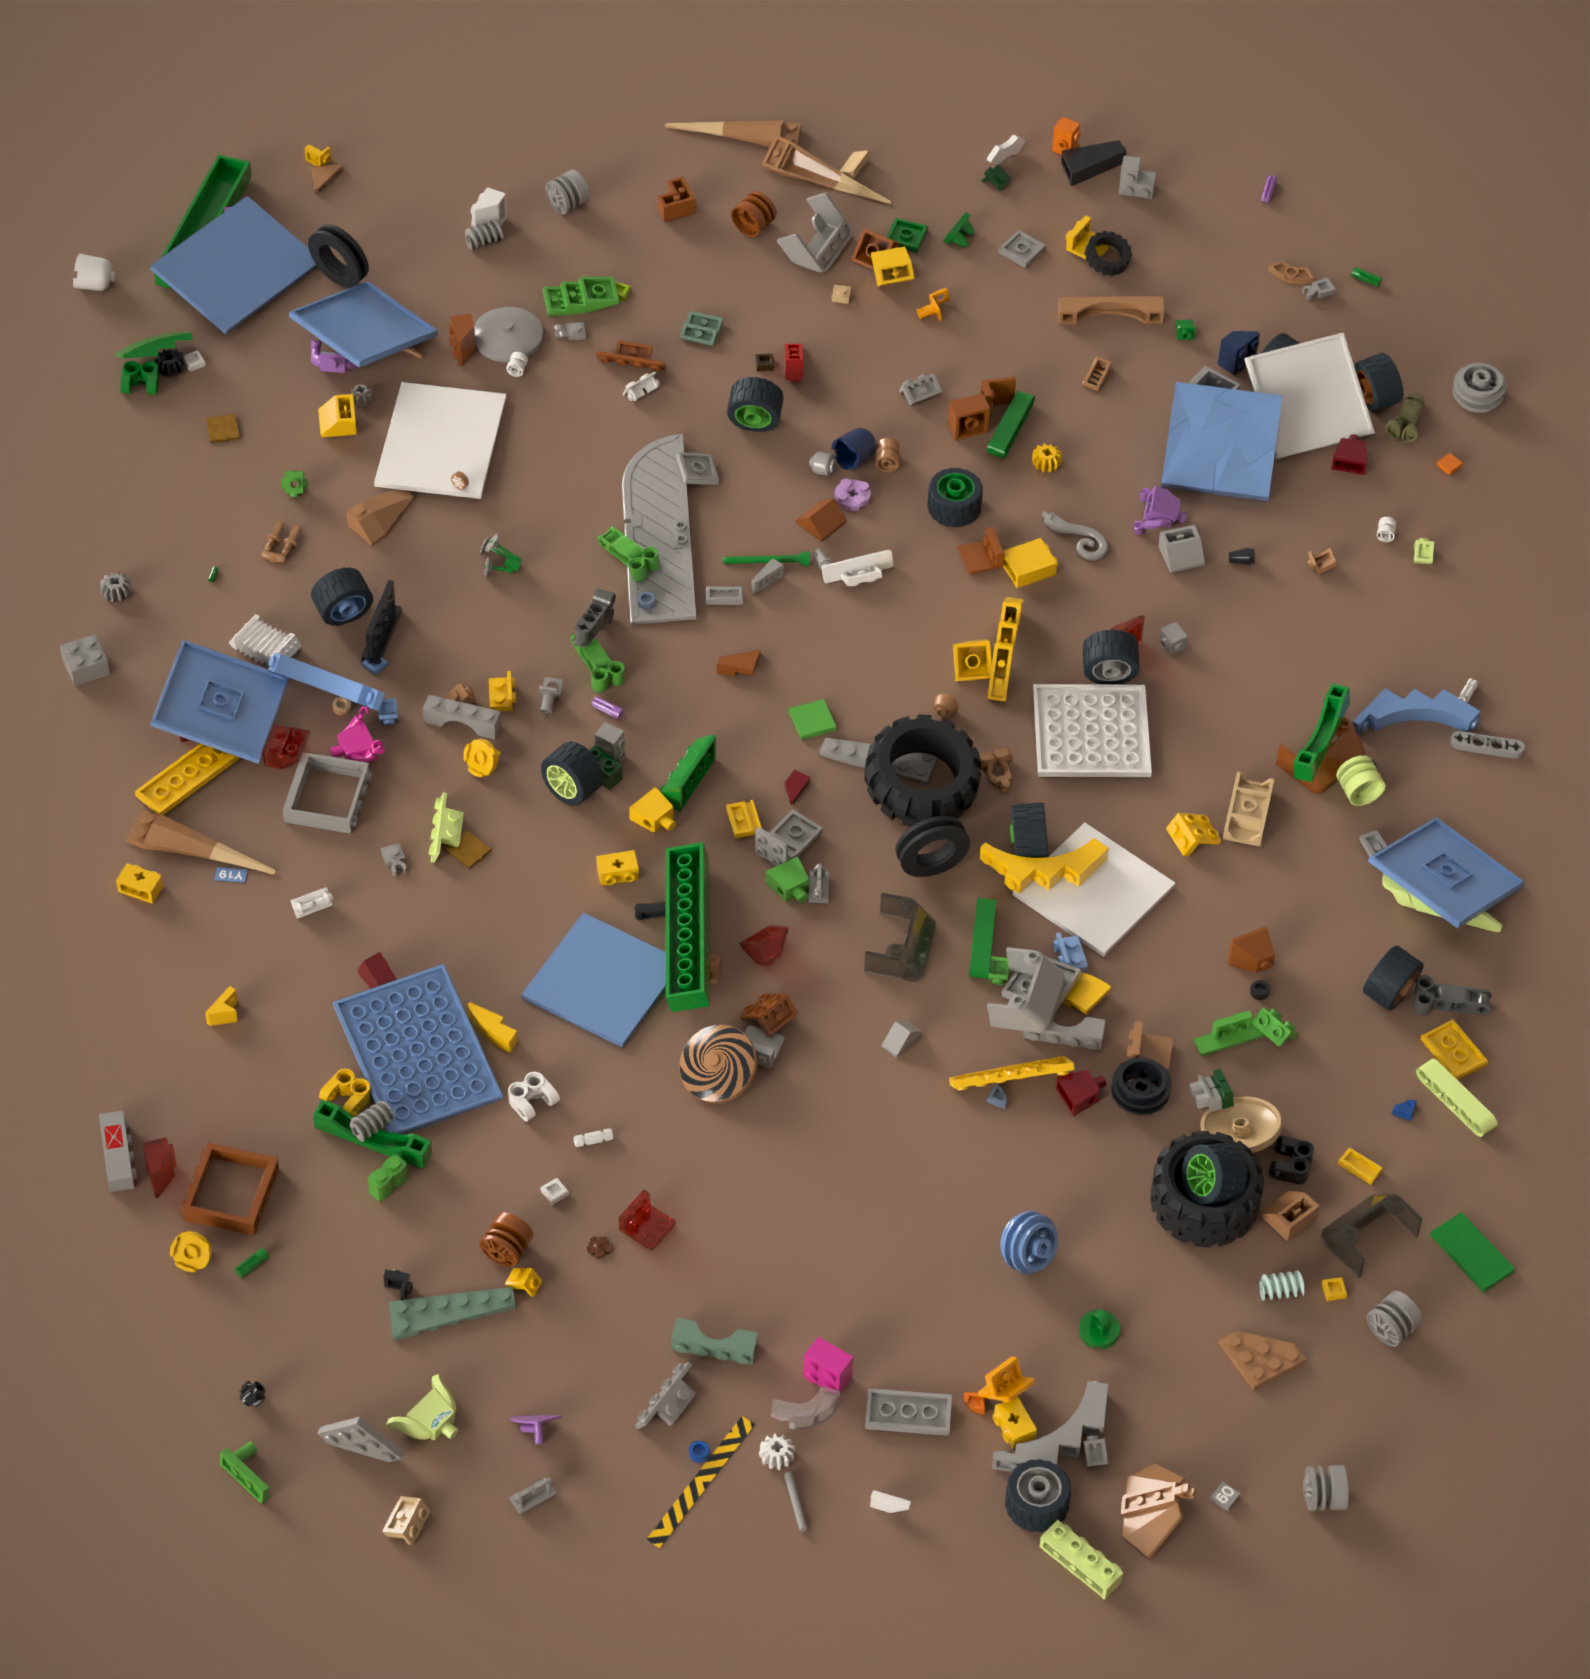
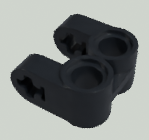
M1286 1136L1278 1137L1274 1147L1275 1151L1279 1154L1290 1156L1292 1159L1290 1163L1283 1161L1271 1162L1269 1175L1278 1180L1294 1184H1304L1308 1179L1313 1159V1145L1306 1140Z

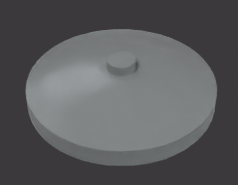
M496 308L483 314L475 323L476 349L483 356L494 361L508 363L514 352H521L528 358L540 348L543 341V328L540 321L535 315L521 308Z

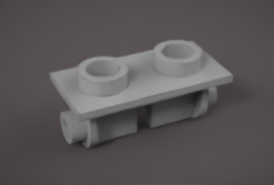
M817 864L814 867V871H810L809 903H828L829 871H825L822 864Z
M543 1478L524 1490L515 1493L509 1499L518 1513L522 1514L557 1495L552 1487V1480L550 1478Z

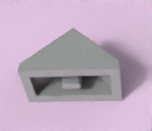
M907 1020L895 1021L882 1043V1048L897 1058L922 1034V1031Z

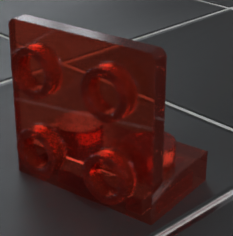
M644 1189L619 1216V1231L649 1250H653L676 1224L674 1219L651 1205L650 1193Z

